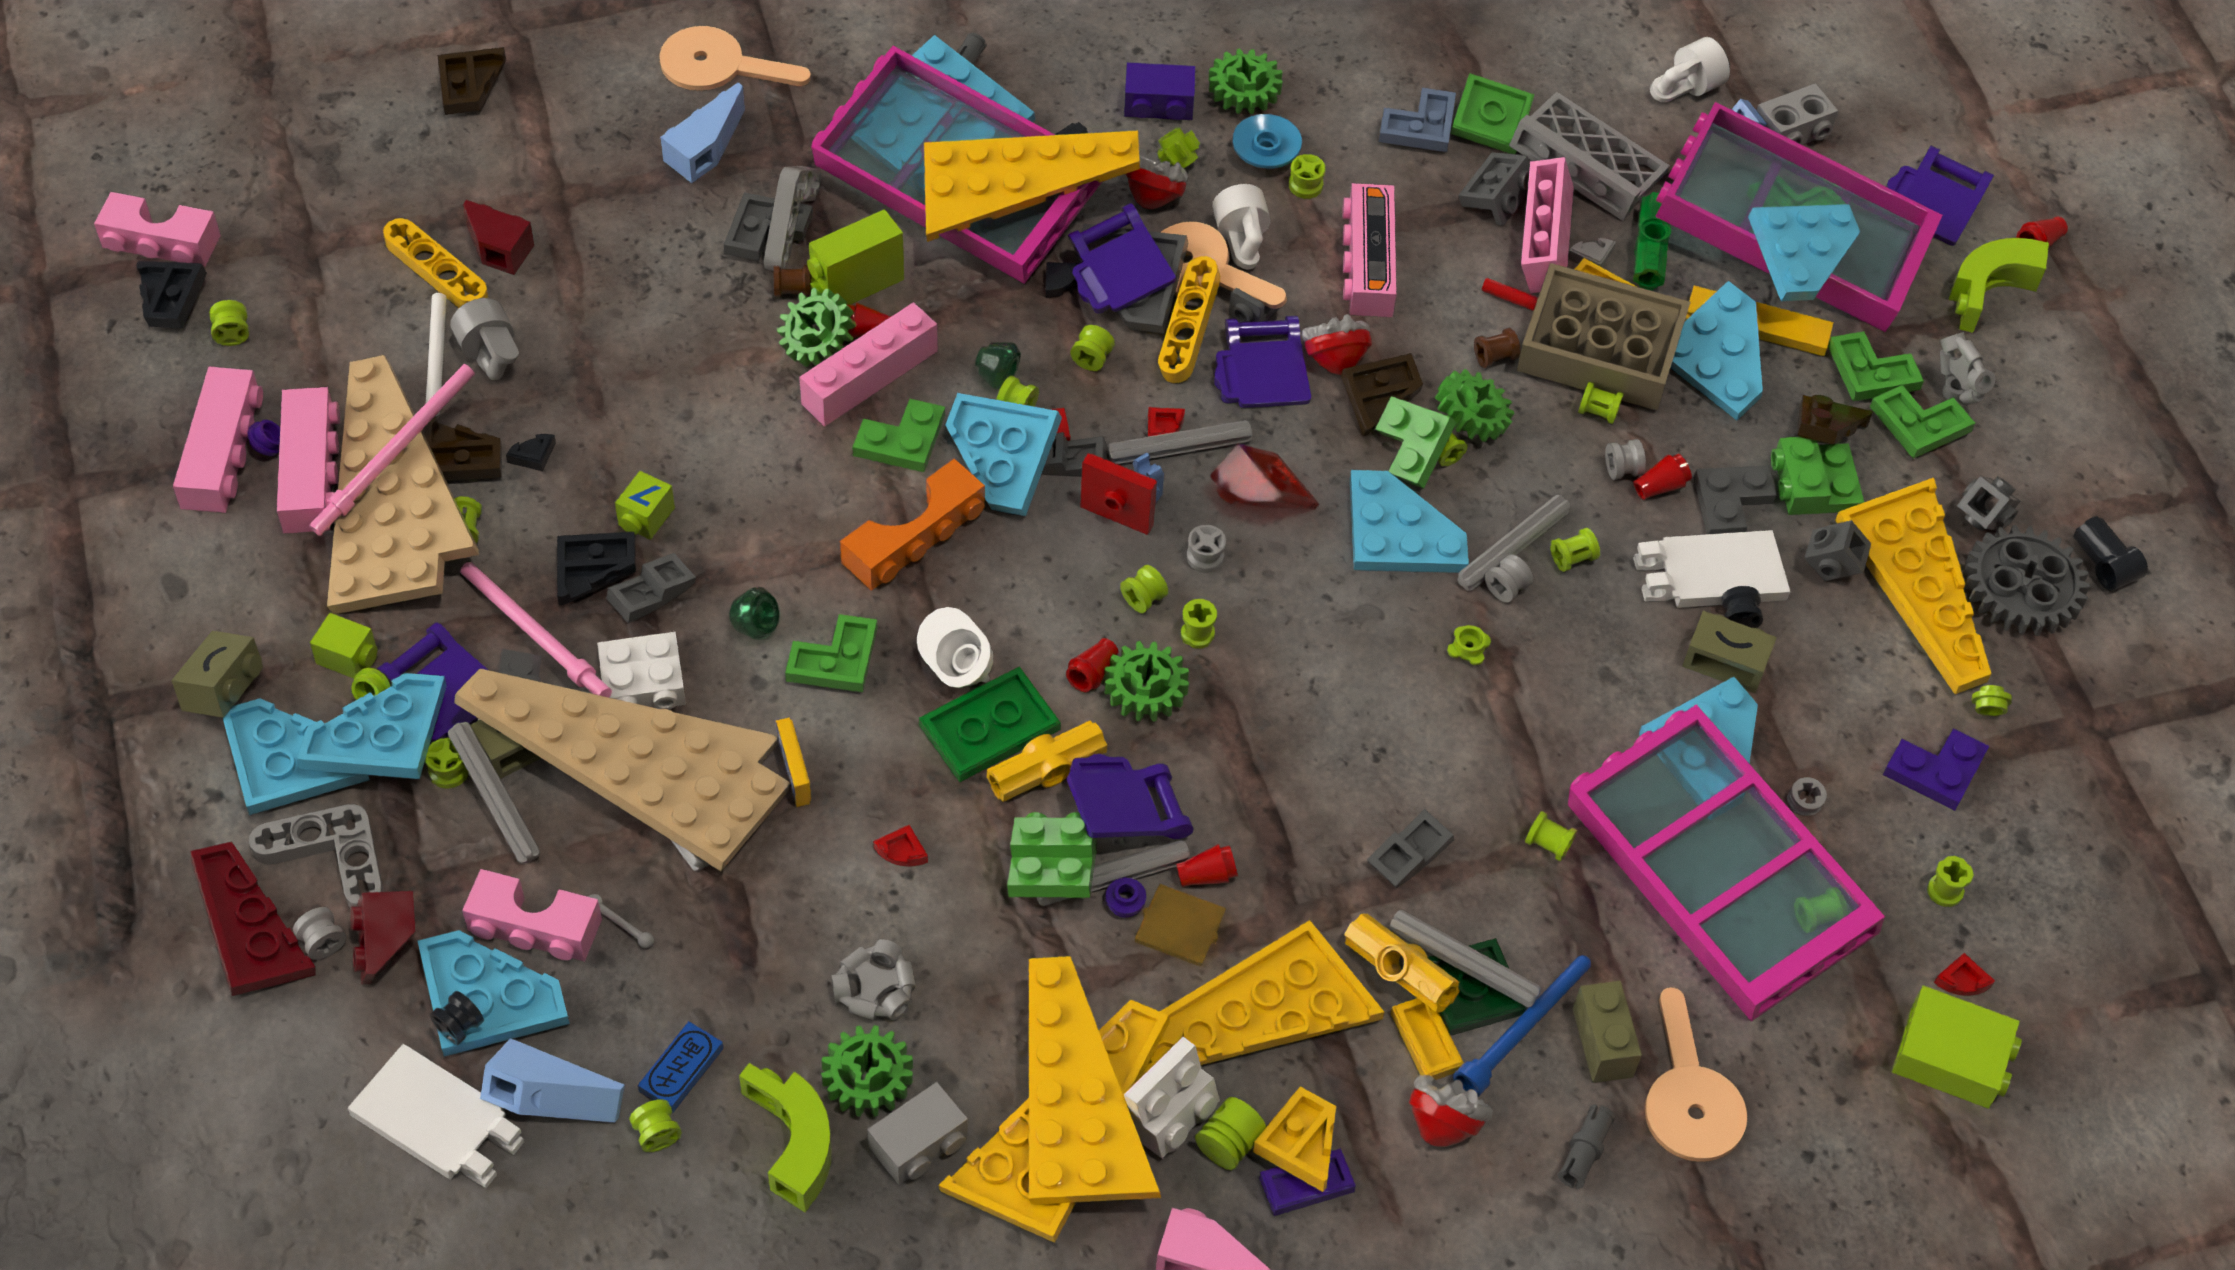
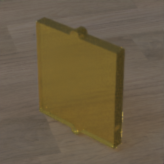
M1159 884L1150 906L1143 910L1144 919L1135 937V942L1202 967L1211 944L1218 941L1217 931L1226 908Z

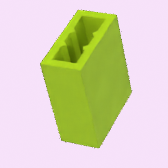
M885 209L809 243L810 259L807 260V266L811 274L810 289L816 288L823 293L827 288L835 295L838 293L849 305L904 280L903 232Z
M1922 985L1912 1004L1892 1073L1989 1109L1996 1096L2004 1097L2009 1087L2012 1073L2006 1072L2008 1061H2015L2021 1046L2022 1039L2015 1037L2020 1021Z

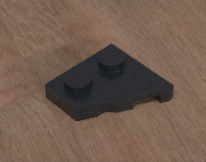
M138 261L136 266L142 283L139 285L140 295L144 300L142 304L143 316L148 326L183 329L207 275L204 266L200 263Z
M635 532L557 536V598L559 605H566L636 572Z

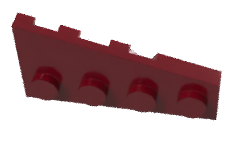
M232 841L190 851L191 862L231 996L316 975L315 965L309 956H305L298 945L297 938L291 929L285 926L277 914V908L271 899L265 896L258 885L257 878Z

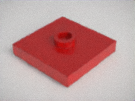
M1088 453L1082 462L1080 508L1148 535L1154 526L1157 481Z

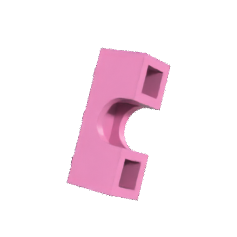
M110 192L94 223L103 248L179 263H200L204 267L221 236L213 211L179 205L172 218L162 223H153L145 198Z
M480 869L462 910L468 931L486 940L494 937L509 941L515 947L523 950L535 948L547 951L552 956L561 960H571L573 958L585 962L602 921L598 899L559 889L553 903L546 910L537 913L525 912L521 910L524 895L520 879Z

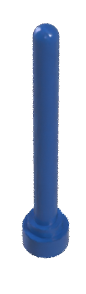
M1585 955L1578 956L1479 1060L1466 1061L1453 1074L1454 1081H1461L1465 1091L1473 1089L1479 1097L1490 1086L1491 1071L1591 967L1590 959Z

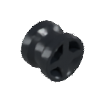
M1737 586L1723 593L1722 605L1727 610L1724 615L1726 618L1750 628H1758L1762 625L1763 614L1758 608L1761 603V597L1757 589L1750 586Z
M454 991L448 997V1004L443 1008H436L429 1015L435 1027L455 1045H459L465 1040L466 1032L470 1028H478L484 1022V1017L476 1005L459 991Z

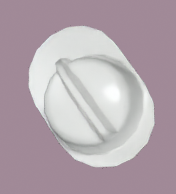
M945 607L929 614L920 625L917 635L918 650L924 661L940 680L949 687L962 688L978 684L981 681L987 683L990 680L988 674L993 665V651L984 633L968 615L959 609Z

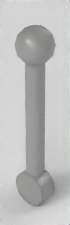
M592 894L588 896L598 899L600 912L638 939V944L642 948H649L653 945L654 937L651 933H642L603 905L602 898L599 895Z

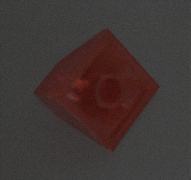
M1237 444L1210 474V478L1218 486L1216 489L1217 493L1229 504L1238 503L1255 507L1315 510L1320 505L1282 458L1274 452Z

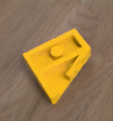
M1300 1086L1254 1141L1253 1152L1324 1192L1327 1188L1336 1106Z

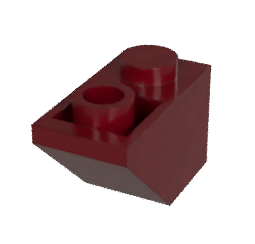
M466 200L463 208L467 228L482 264L515 275L535 246L531 222L520 216L495 210L488 205Z
M413 891L365 892L361 894L357 906L351 907V930L359 931V947L353 948L354 972H361V985L371 984L411 941L415 933Z

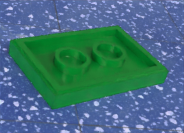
M1020 666L919 717V726L959 783L1023 750L1034 738L1043 734L1052 735L1061 730V722Z

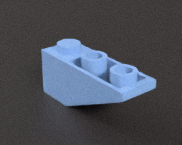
M736 83L728 90L721 92L714 100L701 109L695 110L690 117L677 126L670 128L660 137L663 161L691 183L718 165L745 111L743 86L740 83Z
M510 1038L485 1065L480 1099L520 1115L615 1123L620 1115L625 1085Z

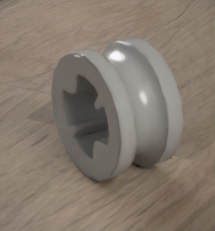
M1804 777L1798 779L1793 784L1788 793L1787 802L1795 813L1802 816H1811L1821 810L1826 801L1827 793L1824 786L1818 780ZM1802 791L1809 792L1808 796L1814 795L1815 798L1811 804L1805 802L1806 798L1800 799L1799 796Z

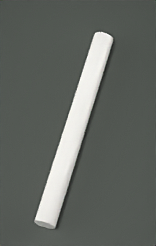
M442 293L432 295L426 403L442 387L447 300L446 295Z

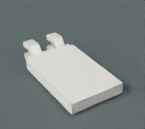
M1773 530L1663 537V540L1659 542L1638 543V554H1635L1633 557L1636 570H1660L1663 568L1666 570V572L1646 575L1647 584L1643 585L1641 589L1644 601H1668L1675 599L1677 608L1722 605L1723 593L1737 586H1750L1757 589L1760 593L1761 602L1786 601L1791 592Z
M405 1044L401 1045L347 1108L350 1116L449 1180L460 1171L466 1177L485 1188L497 1176L496 1171L492 1169L494 1166L493 1162L476 1151L485 1139L488 1138L494 1144L513 1155L524 1143V1139L519 1136L521 1134L520 1128L504 1118L506 1115L504 1108L480 1099L481 1092Z

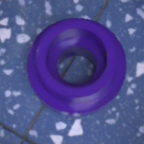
M262 420L261 422L253 423L248 428V439L256 452L267 456H275L279 453L280 427L270 420Z
M1116 879L1106 890V904L1117 916L1124 918L1132 917L1144 908L1146 890L1135 879ZM1130 893L1133 896L1131 898L1125 899L1122 898L1119 894Z

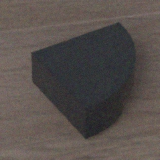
M1046 262V298L1061 296L1063 291L1077 284L1072 271L1080 263Z
M537 434L535 435L536 438L521 444L517 442L506 454L507 463L543 471L556 444L555 435Z

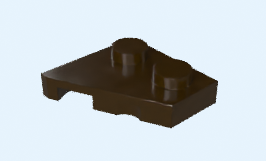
M504 47L437 55L445 115L480 111L506 62Z
M434 417L424 427L425 438L446 481L502 477V444L500 438L486 433H475L471 428L459 424L452 428L438 423L437 417Z

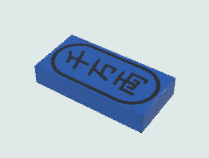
M688 1021L638 1084L639 1092L651 1100H667L671 1106L672 1113H674L724 1049L723 1042Z

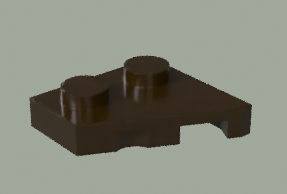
M1411 353L1345 368L1341 373L1342 381L1363 436H1367L1375 430L1391 396L1408 402L1421 391L1423 386Z
M1803 395L1799 407L1797 436L1834 445L1842 441L1843 437L1855 434L1858 425L1865 428L1868 427L1872 411L1836 403L1824 395H1813L1812 397Z

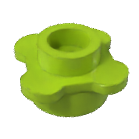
M1476 626L1457 627L1454 631L1455 640L1452 644L1448 645V654L1452 658L1460 657L1468 660L1472 665L1482 664L1485 658L1483 655L1484 650L1491 644L1489 635Z

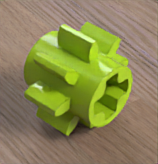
M1178 127L1158 140L1162 147L1157 150L1161 163L1168 161L1170 165L1174 166L1179 162L1181 167L1185 168L1198 158L1195 150L1199 148L1200 142L1192 130L1184 134L1181 128Z

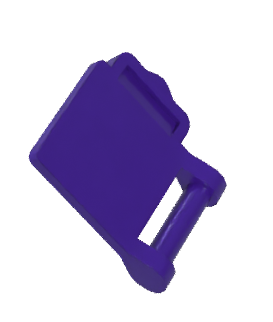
M1931 145L1917 170L1910 166H1902L1898 174L1888 180L1886 187L1943 215L1933 237L1954 246L1994 175L1987 171H1984L1982 174L1939 154L1940 149ZM1931 166L1976 186L1975 190L1930 170Z
M1132 203L1122 207L1123 212L1081 233L1076 230L1068 234L1072 246L1082 260V263L1076 265L1072 271L1078 284V292L1081 299L1089 303L1097 314H1101L1109 308L1114 312L1120 311L1176 281L1173 270L1146 229ZM1128 224L1133 228V230L1091 251L1087 247V245Z
M1286 316L1285 320L1242 323H1238L1237 319H1225V334L1229 350L1217 352L1214 384L1220 390L1222 401L1224 403L1238 402L1242 408L1309 404L1311 392L1302 350L1298 316ZM1286 334L1288 338L1286 341L1240 343V337Z
M437 622L426 630L427 635L392 663L384 662L377 668L386 676L390 686H392L391 681L401 676L436 647L445 650L417 673L445 676L447 686L430 744L438 739L448 737V731L458 723L467 722L471 725L477 722L479 718L455 704V694L479 669L488 670L459 645L445 627Z
M1093 754L1087 758L1073 759L1067 782L1089 837L1163 835L1172 839H1183L1193 833L1192 823L1189 817L1183 815L1170 784L1172 775L1168 765L1155 764L1140 770H1133L1130 762L1124 757H1108L1103 754ZM1147 786L1156 789L1168 818L1167 820H1160Z

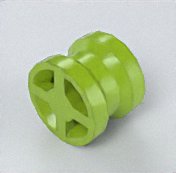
M1312 154L1299 155L1293 159L1291 163V176L1289 178L1291 193L1302 199L1315 198L1321 194L1324 185L1323 177L1325 176L1323 160Z
M223 300L215 303L210 308L211 335L216 343L223 346H235L248 339L247 309L241 302Z
M1087 325L1079 334L1080 341L1075 342L1072 346L1070 355L1072 360L1083 369L1098 371L1106 362L1105 355L1110 354L1113 350L1115 341L1113 336L1104 328L1096 325Z
M1009 376L1002 384L996 400L1035 407L1039 396V388L1032 384L1025 386L1020 383L1018 378Z
M1144 565L1137 571V576L1134 578L1128 577L1120 583L1123 597L1139 613L1146 612L1151 608L1154 600H1162L1168 595L1169 591L1162 575L1150 565Z
M450 738L438 739L429 745L425 763L433 784L445 789L461 785L467 779L469 773ZM453 762V765L447 768L448 764Z
M657 1099L647 1102L635 1109L629 1117L633 1129L640 1133L638 1141L645 1152L663 1150L674 1144L681 1137L682 1132L679 1124L672 1121L670 1117L672 1109L667 1100Z

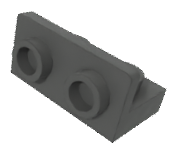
M1492 152L1458 195L1462 207L1490 209L1496 224L1505 225L1527 196L1530 171L1528 156Z

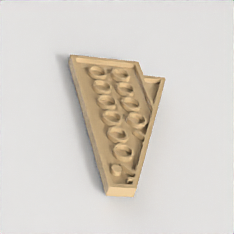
M385 355L350 362L338 489L341 491L415 415ZM422 430L353 501L355 506L344 517L340 515L335 520L327 607L333 614H340L443 594L445 561L479 555V549Z
M479 669L455 694V704L720 871L724 869L789 791L791 782L762 765L763 761L777 745L778 737L772 734L485 669Z

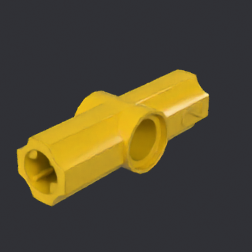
M1090 720L1054 738L1049 734H1043L1034 738L1024 747L1022 753L987 769V778L997 799H1001L1004 802L1040 784L1047 788L1061 783L1068 777L1073 759L1107 753V743L1100 727L1096 722L1093 723Z
M1360 914L1355 921L1350 923L1344 934L1346 936L1345 944L1373 964L1382 979L1397 982L1435 1012H1443L1446 1007L1454 1002L1460 991L1458 989L1459 981L1429 960L1425 951L1420 946L1406 943L1369 914ZM1401 955L1404 959V966L1402 970L1399 965V959Z

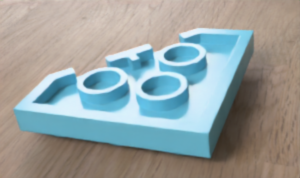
M1849 204L1752 208L1748 216L1781 301L1814 300L1860 233Z
M1728 281L1684 322L1671 369L1735 420L1742 417L1762 397L1763 386L1756 302Z
M957 393L945 426L955 441L971 474L985 485V499L992 510L1026 516L1061 423V415L1056 410Z
M1351 470L1349 480L1354 570L1459 573L1469 565L1466 532L1389 471Z
M404 673L391 681L392 686L375 696L371 692L343 707V714L325 724L320 720L307 727L297 756L299 769L420 779L447 687L445 676Z
M1732 677L1641 726L1639 736L1650 730L1655 732L1665 725V722L1672 714L1679 710L1685 712L1697 704L1746 761L1750 763L1758 704L1738 680ZM1694 731L1657 755V758L1697 806L1736 781L1733 775ZM1745 792L1709 815L1707 819L1711 822L1742 805Z
M261 698L232 706L223 718L249 815L369 780V776L364 774L299 769L297 756L306 728L316 723L311 719L296 713L292 716L275 708L273 703Z
M460 930L418 940L433 1011L436 1008H443L448 1004V997L454 991H459L476 1005L484 1017V1022L478 1028H470L466 1032L465 1040L459 1045L450 1042L438 1030L444 1057L506 1041L510 1038L514 1039L570 1024L558 979L546 973L541 975L525 967L522 961L496 948L491 950L475 942L472 936Z

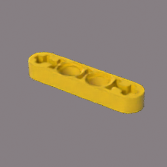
M399 218L389 221L384 226L383 234L388 250L438 292L446 295L447 299L455 306L460 308L471 300L489 298L486 283L408 219ZM407 236L409 245H407V241L403 237ZM422 251L433 253V256L427 260L415 258ZM448 270L457 273L454 278L449 280H443L438 277L442 272ZM463 286L465 287V290L469 293V294L466 295V296H465V292H464Z
M1199 256L1191 260L1183 276L1158 357V364L1163 378L1171 383L1186 381L1194 370L1221 278L1216 261L1211 257ZM1204 271H1209V273L1203 275L1202 287H1199L1200 283L1197 276H1201ZM1199 298L1204 301L1202 306L1196 310L1185 308L1186 303L1191 299ZM1184 328L1194 330L1193 336L1187 340L1176 338L1177 333ZM1176 351L1180 352L1179 356L1182 364H1177L1175 369H1171L1169 365H1175L1178 358Z

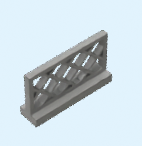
M1558 92L1553 94L1531 116L1526 115L1520 120L1509 144L1510 147L1522 155L1528 156V159L1531 161L1565 157L1574 189L1622 221L1630 215L1634 205L1667 173L1670 165ZM1557 106L1566 112L1568 116L1555 115L1553 108ZM1559 126H1572L1574 133H1561ZM1582 127L1592 129L1596 132V135L1584 134ZM1587 144L1600 145L1602 152L1589 151ZM1610 146H1618L1625 153H1612ZM1600 162H1606L1607 167ZM1616 163L1629 164L1631 171L1618 170ZM1638 164L1647 165L1655 172L1640 171Z

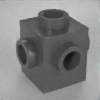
M1980 476L1966 487L1962 494L1963 498L1957 506L1967 513L1964 518L1981 531L1984 528L1997 530L1999 527L2006 528L2018 514L2015 508L2021 501L2013 495L2016 489L2001 477L1997 476L1994 480ZM1997 498L1999 501L1991 510L1989 503L1991 499Z
M1852 520L1813 529L1805 559L1824 581L1860 574L1864 572L1871 543Z

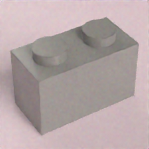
M935 1082L868 1128V1148L897 1184L900 1185L909 1178L914 1180L921 1177L928 1171L931 1163L943 1154L951 1155L958 1151L968 1137V1119L938 1082Z

